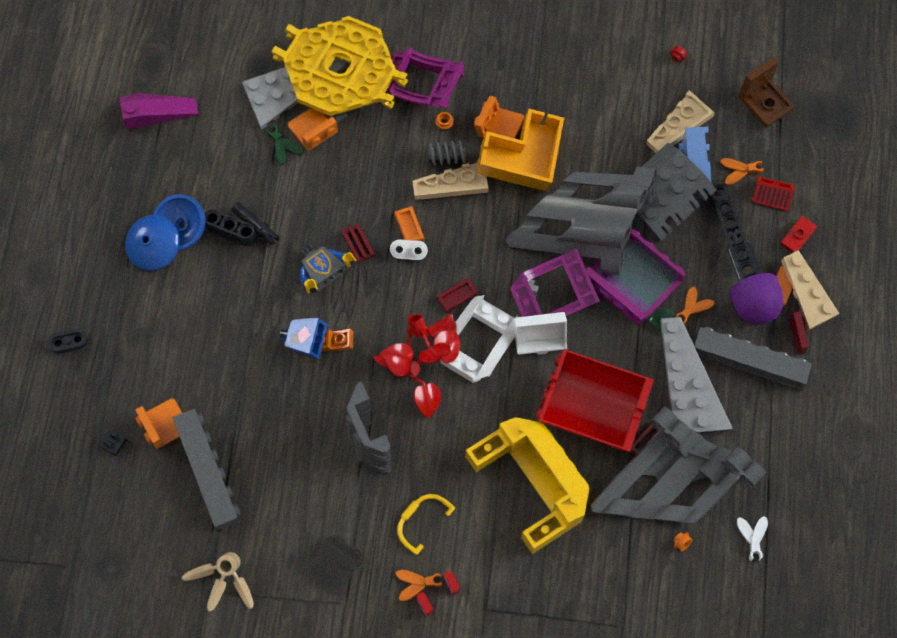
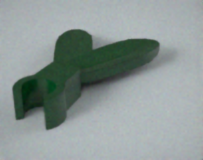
M273 124V129L276 130L273 133L269 132L267 128L268 136L272 137L275 141L276 159L280 165H283L286 161L285 149L293 154L300 155L303 153L302 148L298 144L281 137L276 125Z

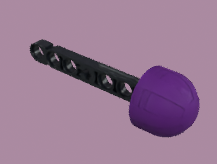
M723 184L714 185L716 190H723L724 194L719 197L714 194L711 196L730 246L728 253L739 280L730 290V297L738 315L748 323L755 325L769 323L780 314L783 308V293L780 283L774 274L761 273L751 243H747L727 187ZM729 205L730 209L723 212L720 210V207ZM728 220L736 222L732 227H727L725 224ZM735 231H736L737 238H739V241H736V242H735V240H734V238H733V234H732V233H734ZM739 251L747 252L744 258L736 256ZM747 266L753 268V271L749 274L742 272Z

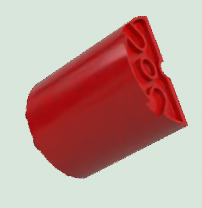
M564 349L562 355L558 354L554 364L558 366L556 372H551L547 389H545L541 406L543 408L539 407L536 418L539 419L538 422L630 453L654 380Z

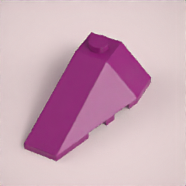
M145 93L120 96L122 117L126 129L199 116L195 98Z

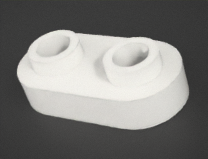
M398 239L391 244L390 252L393 257L398 259L421 260L426 257L428 248L422 241ZM397 246H401L403 248V251L401 253H398L396 251ZM416 247H420L422 249V252L420 254L415 253Z

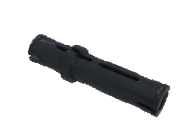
M240 202L235 204L237 208L232 207L231 211L244 222L251 224L258 236H262L271 245L276 244L271 237L278 242L280 236L273 232L266 222H261Z

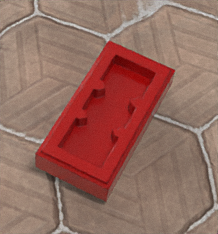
M801 216L780 245L791 253L800 250L817 226Z

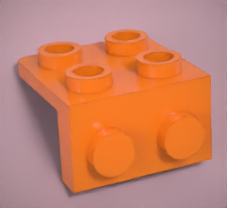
M489 96L487 102H484L480 115L475 118L474 126L478 137L484 138L488 131L515 139L525 117L522 114L499 108L497 98Z
M312 108L288 123L289 129L307 151H310L338 133L337 121L333 117L328 119L324 113Z
M169 399L146 412L143 406L135 409L138 414L135 419L139 427H145L147 433L144 436L149 444H154L156 450L180 438L172 418L182 414L175 399Z

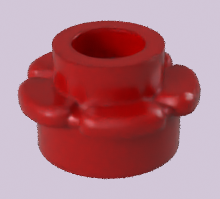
M675 46L670 50V57L675 62L686 59L687 52L682 47Z

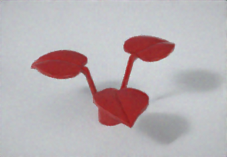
M451 313L429 328L426 326L421 314H413L408 317L407 321L410 328H407V345L411 346L412 334L416 338L423 337L428 348L419 355L422 363H435L451 355V348L448 344L438 343L431 347L427 337L434 338L437 333L444 330H456V323ZM380 355L373 356L377 364L388 368Z
M444 330L436 334L433 346L438 343L448 344L451 348V355L447 358H442V361L444 363H451L459 354L460 339L455 331ZM398 343L385 348L379 354L390 372L395 376L410 377L411 380H415L422 385L414 389V402L421 414L426 418H430L441 401L439 388L434 383L425 384L424 381L416 377L420 372L419 364H422L420 360L411 361L413 350L409 345Z

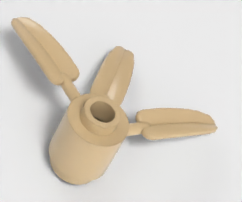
M227 552L218 559L215 566L208 563L190 570L182 576L184 581L212 575L215 569L222 574L221 578L217 579L214 583L208 600V611L214 610L226 587L224 578L229 575H233L235 578L233 583L245 605L249 609L253 607V599L244 578H239L235 572L240 567V558L236 553Z

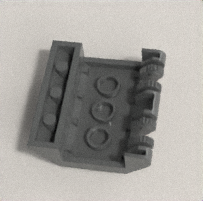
M667 143L642 166L656 168L657 175L653 186L652 203H643L636 214L651 228V232L662 241L667 237L663 229L668 234L672 232L671 227L665 222L666 219L670 218L675 225L679 226L681 224L679 219L684 221L695 211L691 204L696 209L700 206L693 197L696 192L701 199L706 201L708 199L706 193L711 196L717 190L706 175L683 152Z
M360 381L357 383L347 406V416H345L347 436L351 445L355 444V454L359 463L363 462L365 468L388 475L391 472L390 443L386 435L370 441L364 427L371 424L370 401Z

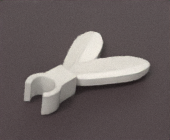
M762 517L759 519L754 531L746 520L738 518L737 526L750 544V561L754 559V553L759 555L760 561L763 554L760 551L759 543L768 526L767 518Z

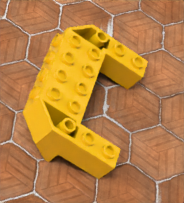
M515 417L502 422L497 431L468 448L465 457L476 473L508 452L514 458L551 511V514L522 532V540L531 553L534 554L582 522L586 510L589 486L544 423Z

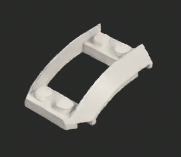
M484 295L474 297L455 322V332L458 336L472 316L502 334L484 364L482 365L459 351L457 358L451 363H444L440 360L441 364L472 383L480 381L481 378L486 376L490 377L502 355L515 338V318L483 300Z

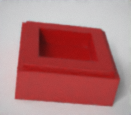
M450 570L444 573V579L453 596L459 593L460 587L453 572Z
M425 593L418 594L417 601L425 616L428 617L433 613V608Z

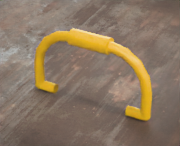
M427 494L419 497L416 501L413 500L401 515L397 528L399 540L415 555L424 546L419 544L415 549L405 540L402 533L403 524L415 512L419 504L427 499H436L446 505L449 509L445 514L449 517L455 510V507L439 495Z

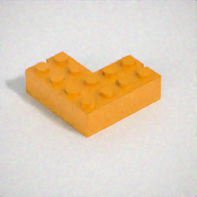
M528 109L522 125L520 140L487 131L482 140L476 174L547 192L553 181L564 118L548 114L543 125H541L540 123L545 113Z

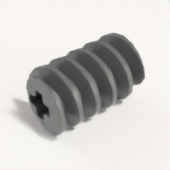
M445 141L442 143V147H440L438 142L435 143L434 147L431 142L428 143V160H431L433 165H436L437 160H439L441 165H443L444 160L450 165L452 159H454L455 164H458L459 159L465 164V142L462 146L461 141H458L455 146L454 142L450 141L449 147Z

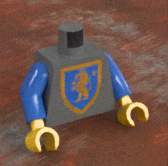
M307 245L301 251L306 257L301 261V283L306 288L307 293H310L312 288L317 293L346 273L344 264L350 267L349 262L356 261L351 252L344 254L332 249H326L325 247H320L315 251L311 245Z

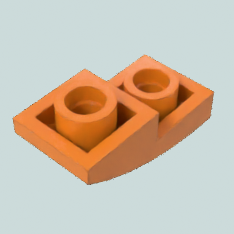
M351 329L339 331L326 330L321 352L353 349V331Z

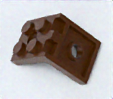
M775 57L746 75L738 96L765 128L794 110L795 107L772 81L779 64ZM764 102H771L773 107H767Z

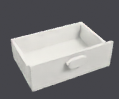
M565 312L516 317L515 345L517 354H546L548 351L567 349V319Z

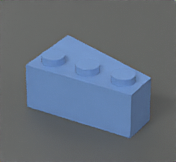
M687 127L682 142L678 144V149L711 182V168L707 156V151L710 149L709 144H706L705 140L707 133H709L708 127Z

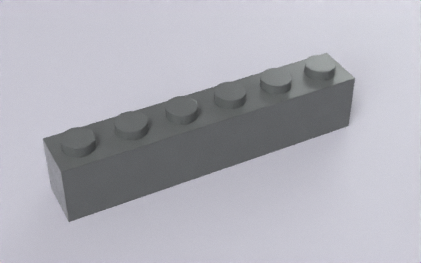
M700 327L694 342V347L699 357L801 391L807 383L812 363L807 362L803 358H793L785 352H775L767 346H757L748 340H739L733 338L730 334L715 332L709 327Z
M192 409L172 417L216 531L239 522L237 516L240 515L237 504H232L230 497L233 496L230 486H225L223 479L226 478L223 468H218L216 461L219 460L215 449L211 450L209 443L212 440L209 432H204L202 425L205 424L202 414H197L196 410Z

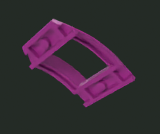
M409 47L405 52L401 53L398 51L392 54L391 60L398 71L405 72L408 63L440 75L430 96L419 95L397 87L398 83L395 80H392L386 90L389 94L420 105L441 108L450 107L447 102L459 77H464V64L462 61L453 63L450 60L430 57L418 53Z
M577 249L529 269L518 276L510 290L522 317L543 315L528 281L562 265L578 300L547 314L565 312L567 316L600 301Z

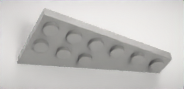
M336 57L329 70L340 73L350 63ZM286 67L242 82L261 130L270 121L280 117L279 115L285 110L291 109L298 104Z
M681 317L661 319L671 411L679 420L683 421L690 429L697 433L732 430L730 421Z

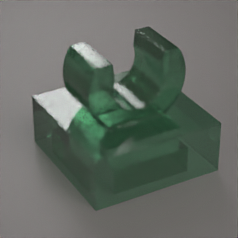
M660 307L650 321L661 331L660 320L673 318L676 313L671 308L666 311L663 307Z

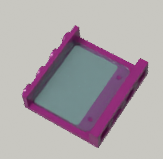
M631 229L626 243L621 275L601 273V259L592 268L588 267L586 269L594 289L639 327L683 282L686 275L682 267L672 263L666 254L660 253L650 241L643 239L635 229Z

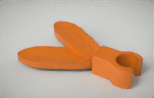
M729 158L721 160V164L724 167L735 170L725 179L726 185L738 182L747 174H761L764 171V168H756V166L762 165V161L747 165Z
M691 287L687 293L685 309L676 315V317H681L684 320V325L691 314L706 311L714 305V301L709 299L696 303L698 292L695 287Z
M398 570L396 572V576L400 580L412 584L401 592L399 596L400 601H408L425 587H441L443 585L441 582L438 584L434 582L436 577L441 578V574L438 573L424 578L407 570Z

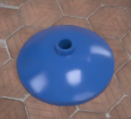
M184 194L169 196L159 203L153 215H160L169 219L175 225L180 239L178 250H184L193 246L203 234L205 228L203 208L190 196Z
M148 215L142 217L128 231L125 242L127 256L140 269L146 271L160 270L169 265L177 255L180 244L179 233L175 225L163 216Z

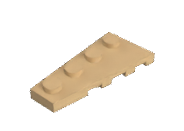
M689 90L686 93V97L676 105V109L666 117L665 122L647 140V145L655 153L667 143L674 146L683 139L687 127H700L714 116V112Z
M478 160L477 163L471 165L467 163L455 170L448 169L439 175L432 174L413 180L415 200L487 193L489 189L487 176L476 174Z
M799 250L781 260L788 281L794 289V298L798 300L801 316L805 319L807 331L839 314Z

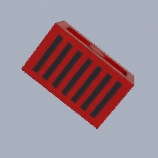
M758 176L752 202L788 211L795 191L794 185Z

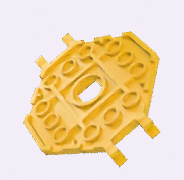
M350 16L343 17L342 20L332 23V21L319 24L317 25L318 27L309 30L307 28L299 30L289 24L285 31L288 32L287 38L293 40L287 51L277 46H274L271 51L274 54L273 60L284 61L298 103L329 116L377 102H382L385 107L392 109L395 104L393 101L394 96L386 94V90L392 80H395L396 83L403 87L408 82V79H406L407 73L396 70L383 39L381 29ZM336 57L351 63L343 74L329 70Z

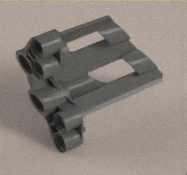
M637 166L634 175L573 172L563 180L561 186L553 194L546 195L526 215V221L518 229L511 232L506 242L509 247L561 254L577 249L580 256L601 258V273L621 275L623 257L626 251V243L631 233L632 221L643 203H652L653 186L656 182L657 170L656 168ZM582 185L612 188L610 193L596 200L572 197ZM548 218L572 222L570 228L561 236L535 233L545 224Z
M664 406L651 420V423L658 432L591 503L592 512L695 524L739 481L753 488L766 471L758 463L752 461L750 456L741 448L737 447L732 452L703 439L702 435L690 429L669 408ZM641 475H652L657 479V482L640 501L620 499ZM703 478H709L713 484L692 507L671 505L691 482Z

